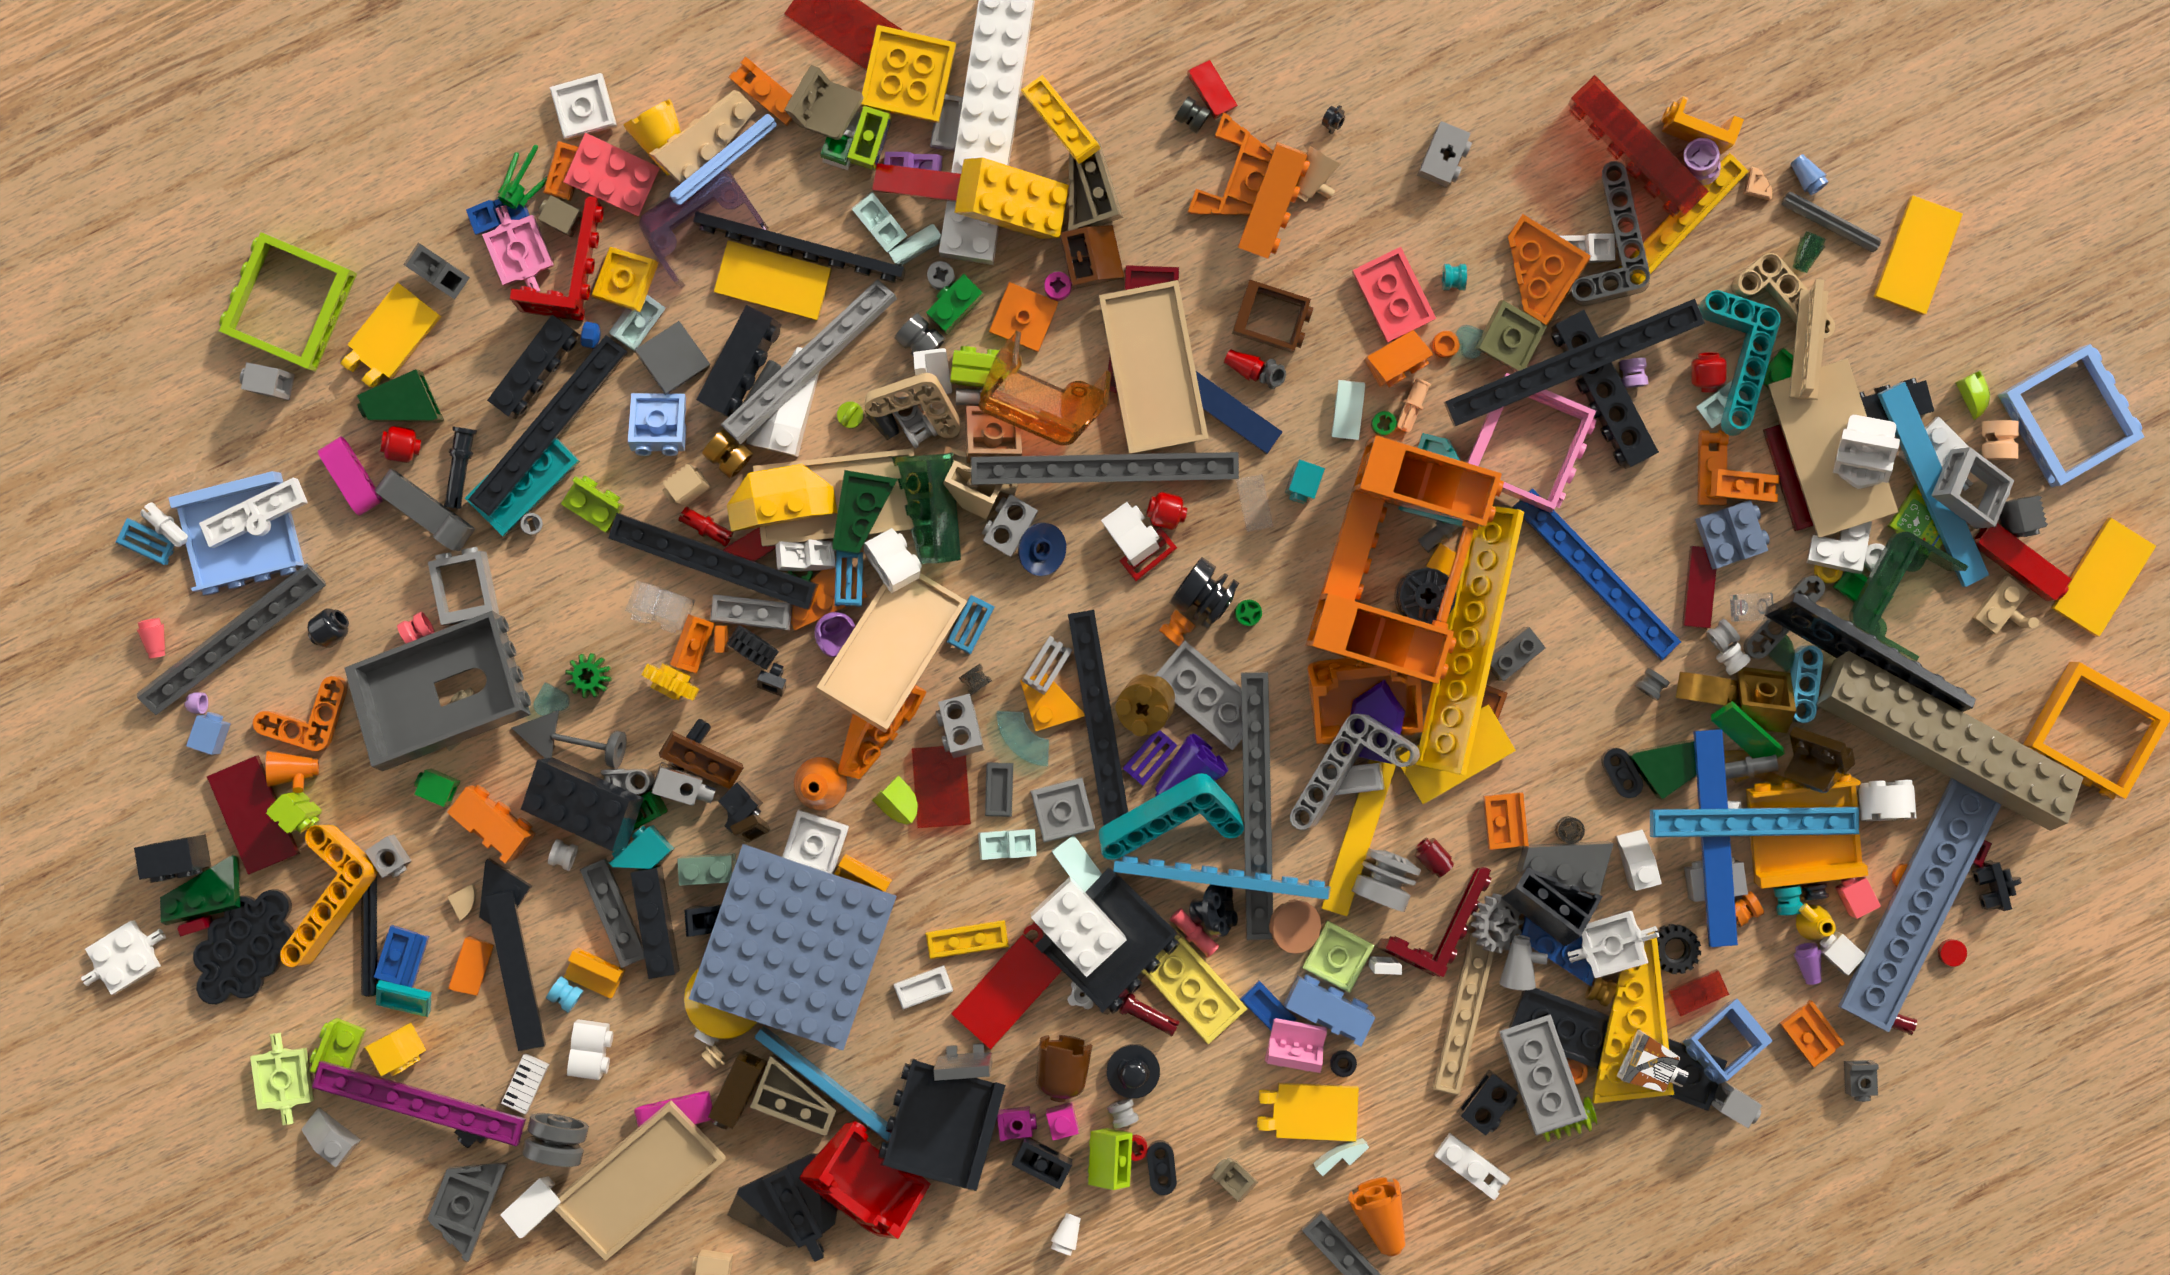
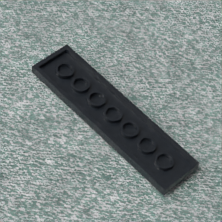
M1795 592L1767 607L1764 616L1835 658L1850 651L1961 712L1974 707L1976 698L1967 694L1963 688L1955 687L1945 681L1941 675L1923 668L1919 662L1908 659L1893 647L1886 646L1878 641L1875 636L1859 630L1852 622L1839 618L1830 609L1817 605L1804 594Z
M1536 987L1532 990H1523L1509 1028L1551 1014L1565 1056L1599 1069L1610 1015ZM1668 1038L1669 1050L1680 1057L1677 1067L1688 1072V1078L1683 1087L1673 1084L1674 1095L1667 1096L1709 1111L1719 1084L1711 1081L1705 1075V1068L1698 1060H1694L1689 1056L1683 1043ZM1710 1054L1721 1069L1724 1070L1728 1061Z

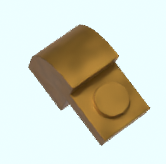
M1688 672L1679 673L1676 698L1723 706L1731 701L1736 702L1738 681Z

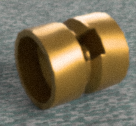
M725 429L717 433L702 451V455L712 464H719V470L729 479L735 477L753 456V453L743 444L737 445L736 440ZM730 453L732 456L727 458L726 456Z

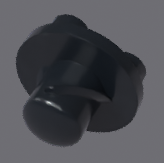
M1210 884L1203 898H1194L1190 903L1189 914L1191 920L1197 924L1204 923L1208 932L1214 937L1226 936L1231 927L1236 926L1238 923V915L1234 910L1232 887Z
M1129 1044L1120 1047L1111 1055L1107 1063L1108 1082L1112 1089L1123 1097L1133 1099L1144 1097L1153 1091L1159 1081V1062L1154 1053L1141 1044Z

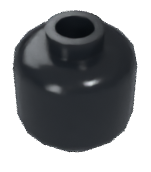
M326 608L309 620L307 626L308 637L315 645L331 648L348 635L349 621L341 611Z

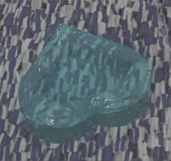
M1463 325L1455 333L1461 345L1462 355L1470 360L1477 358L1482 353L1475 348L1484 332L1471 325Z
M544 682L534 701V709L542 716L558 710L563 711L569 706L570 698L564 691Z

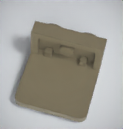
M811 65L784 110L799 127L839 140L863 101V95L859 91L831 82L819 67Z

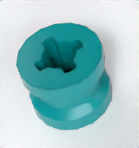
M1443 264V291H1449L1451 288L1465 291L1467 285L1466 264H1459L1458 266Z

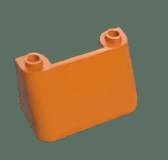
M1349 658L1317 661L1308 665V682L1316 744H1332L1344 722L1350 716L1353 700L1383 680H1386L1391 688L1390 690L1405 710L1401 734L1409 736L1423 732L1421 679Z

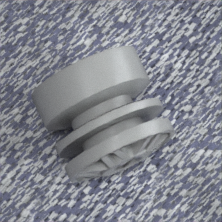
M1368 848L1366 855L1377 861L1375 864L1363 861L1362 865L1372 871L1371 876L1358 874L1352 891L1384 906L1405 912L1411 895L1402 890L1401 886L1402 884L1415 886L1416 881L1405 876L1407 872L1419 876L1421 869L1412 864L1408 859L1394 853Z

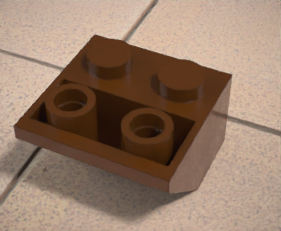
M1113 225L1084 227L1060 233L1072 290L1125 278Z

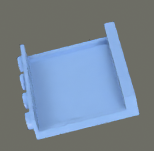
M271 471L168 497L171 508H175L178 511L182 531L188 535L186 547L196 582V587L191 588L192 592H202L203 596L218 593L219 587L228 585L229 589L245 586L244 581L254 579L255 582L270 580V574L280 572L281 576L290 575L297 571L296 568L304 566L291 511L270 521V531L264 536H256L247 532L216 548L208 546L199 524L283 483L280 472Z

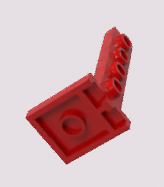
M590 196L585 200L569 296H563V293L548 290L547 294L536 292V289L521 286L520 290L511 288L510 300L520 312L549 317L554 315L557 318L584 322V300L588 301L590 296V285L587 284L589 274H593L595 259L592 258L593 249H597L599 244L597 226L598 223H602L604 208L601 207L597 197Z

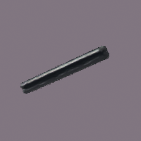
M377 876L361 897V995L365 997L375 996L377 978H374L377 969Z

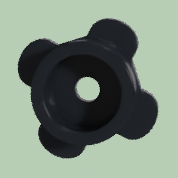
M1338 105L1337 108L1330 106L1323 116L1322 125L1329 130L1330 134H1333L1336 129L1339 130L1345 121V111L1342 110L1341 105Z

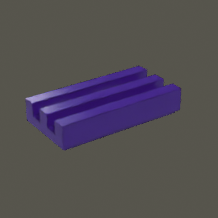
M1159 730L1150 735L1125 764L1123 769L1143 786L1178 745ZM1157 736L1161 737L1160 742L1136 770L1131 769V766ZM1168 743L1170 746L1143 777L1139 776V773L1164 744Z

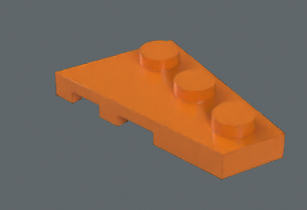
M842 558L840 599H846L847 558ZM852 563L851 599H856L857 572ZM836 567L821 570L811 580V582L819 585L810 610L793 605L791 624L794 631L818 621L828 613L837 612L848 607L845 605L834 606ZM862 585V600H863V599L867 598L868 595H867V593H866V591H865V589H864V587H863V585Z

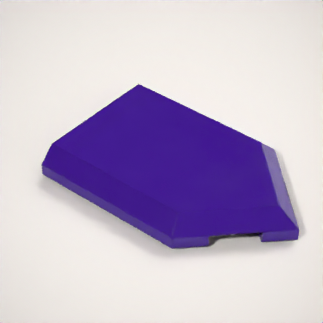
M1383 680L1353 700L1350 716L1353 714L1369 715L1401 735L1405 710L1390 690L1391 688L1386 680ZM1357 719L1354 728L1358 733H1362L1365 724L1361 719ZM1380 733L1377 737V743L1383 748L1387 745L1388 741L1386 735ZM1345 741L1342 753L1350 754L1351 746ZM1364 746L1358 756L1393 764Z

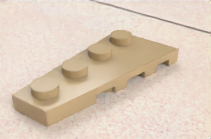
M733 90L709 108L705 115L693 120L688 124L689 127L678 135H673L667 140L668 143L660 149L656 148L649 154L681 184L722 151L756 109L739 91Z

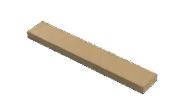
M1472 933L1469 935L1432 1087L1433 1090L1460 1096L1494 952L1484 950L1483 946L1476 944L1478 938L1473 937Z

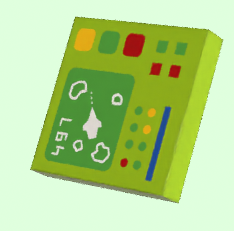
M1915 483L1899 507L1898 512L1895 513L1887 526L1933 556L1943 542L1918 485Z

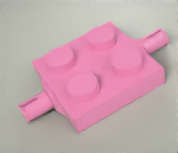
M506 205L496 208L495 210L501 224L495 230L482 234L502 285L505 286L515 281L525 280L527 287L537 290L536 292H540L541 290L535 276L541 271L553 267L554 264L535 217L530 215L520 220H511Z

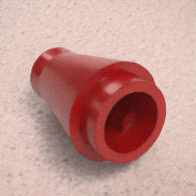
M1232 349L1228 351L1224 359V364L1230 366L1246 380H1253L1255 382L1258 381L1266 364L1264 361H1261V357L1237 352Z

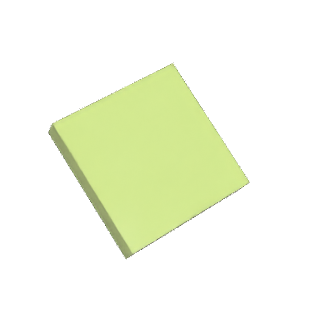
M1326 920L1320 931L1319 938L1311 948L1302 968L1350 993L1375 945Z

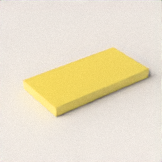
M1182 936L1178 940L1180 944L1170 955L1166 953L1159 960L1161 965L1152 974L1147 973L1145 976L1203 1040L1210 1044L1248 1008Z

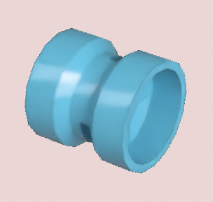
M561 976L547 994L546 999L552 1003L558 1002L561 1005V1009L569 1013L584 991L577 986H570L568 980Z

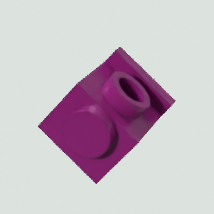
M1030 1106L999 1109L997 1119L1000 1141L1032 1137V1130L1037 1129L1036 1113H1030ZM1020 1121L1023 1126L1020 1129H1015L1012 1123Z

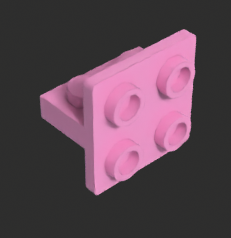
M1274 1019L1265 1061L1267 1064L1321 1073L1323 1046L1327 1028Z

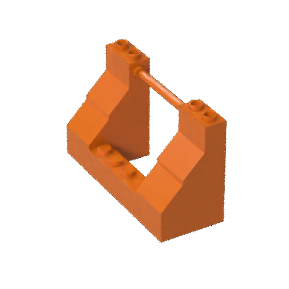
M1377 435L1368 440L1305 646L1435 684H1439L1440 679L1444 680L1448 670V664H1445L1448 653L1452 654L1456 644V638L1453 637L1454 631L1448 630L1449 624H1446L1474 530H1478V526L1485 527L1487 522L1491 523L1493 521L1496 507L1492 505L1495 496H1500L1504 481L1500 480L1502 473ZM1384 502L1463 521L1462 526L1465 528L1461 535L1437 618L1433 620L1432 624L1355 601V599L1360 600L1364 588V584H1360L1363 573L1368 574L1372 559L1368 558L1370 548L1375 549L1380 533L1376 532L1378 522L1383 523L1386 516L1387 507H1383Z

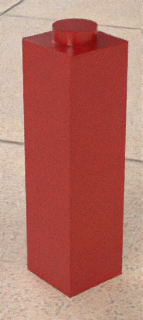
M1998 523L1995 527L1981 528L1973 538L1981 553L2045 601L2060 600L2068 592L2069 587L2067 585L2072 580L2070 577Z

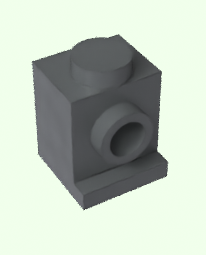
M1872 1060L1844 1061L1845 1093L1854 1097L1855 1101L1861 1102L1871 1101V1096H1878L1877 1070H1879V1065ZM1866 1078V1086L1861 1087L1862 1079Z

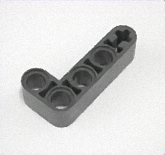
M391 468L374 490L385 500L434 534L433 538L450 550L460 551L475 530L465 520Z

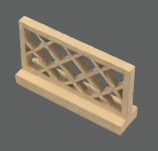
M1816 279L1811 290L1801 289L1799 292L1789 398L1818 400L1828 291H1824V280Z

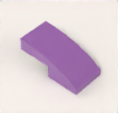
M885 152L884 164L941 171L943 156L938 154H913L911 152Z

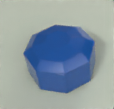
M584 323L581 332V345L583 347L594 349L598 345L601 333L597 323Z

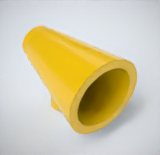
M1807 903L1800 907L1799 912L1801 914H1798L1796 917V928L1802 937L1808 940H1819L1834 934L1836 930L1835 923L1824 907L1814 904L1808 905ZM1828 923L1826 930L1823 932V924Z

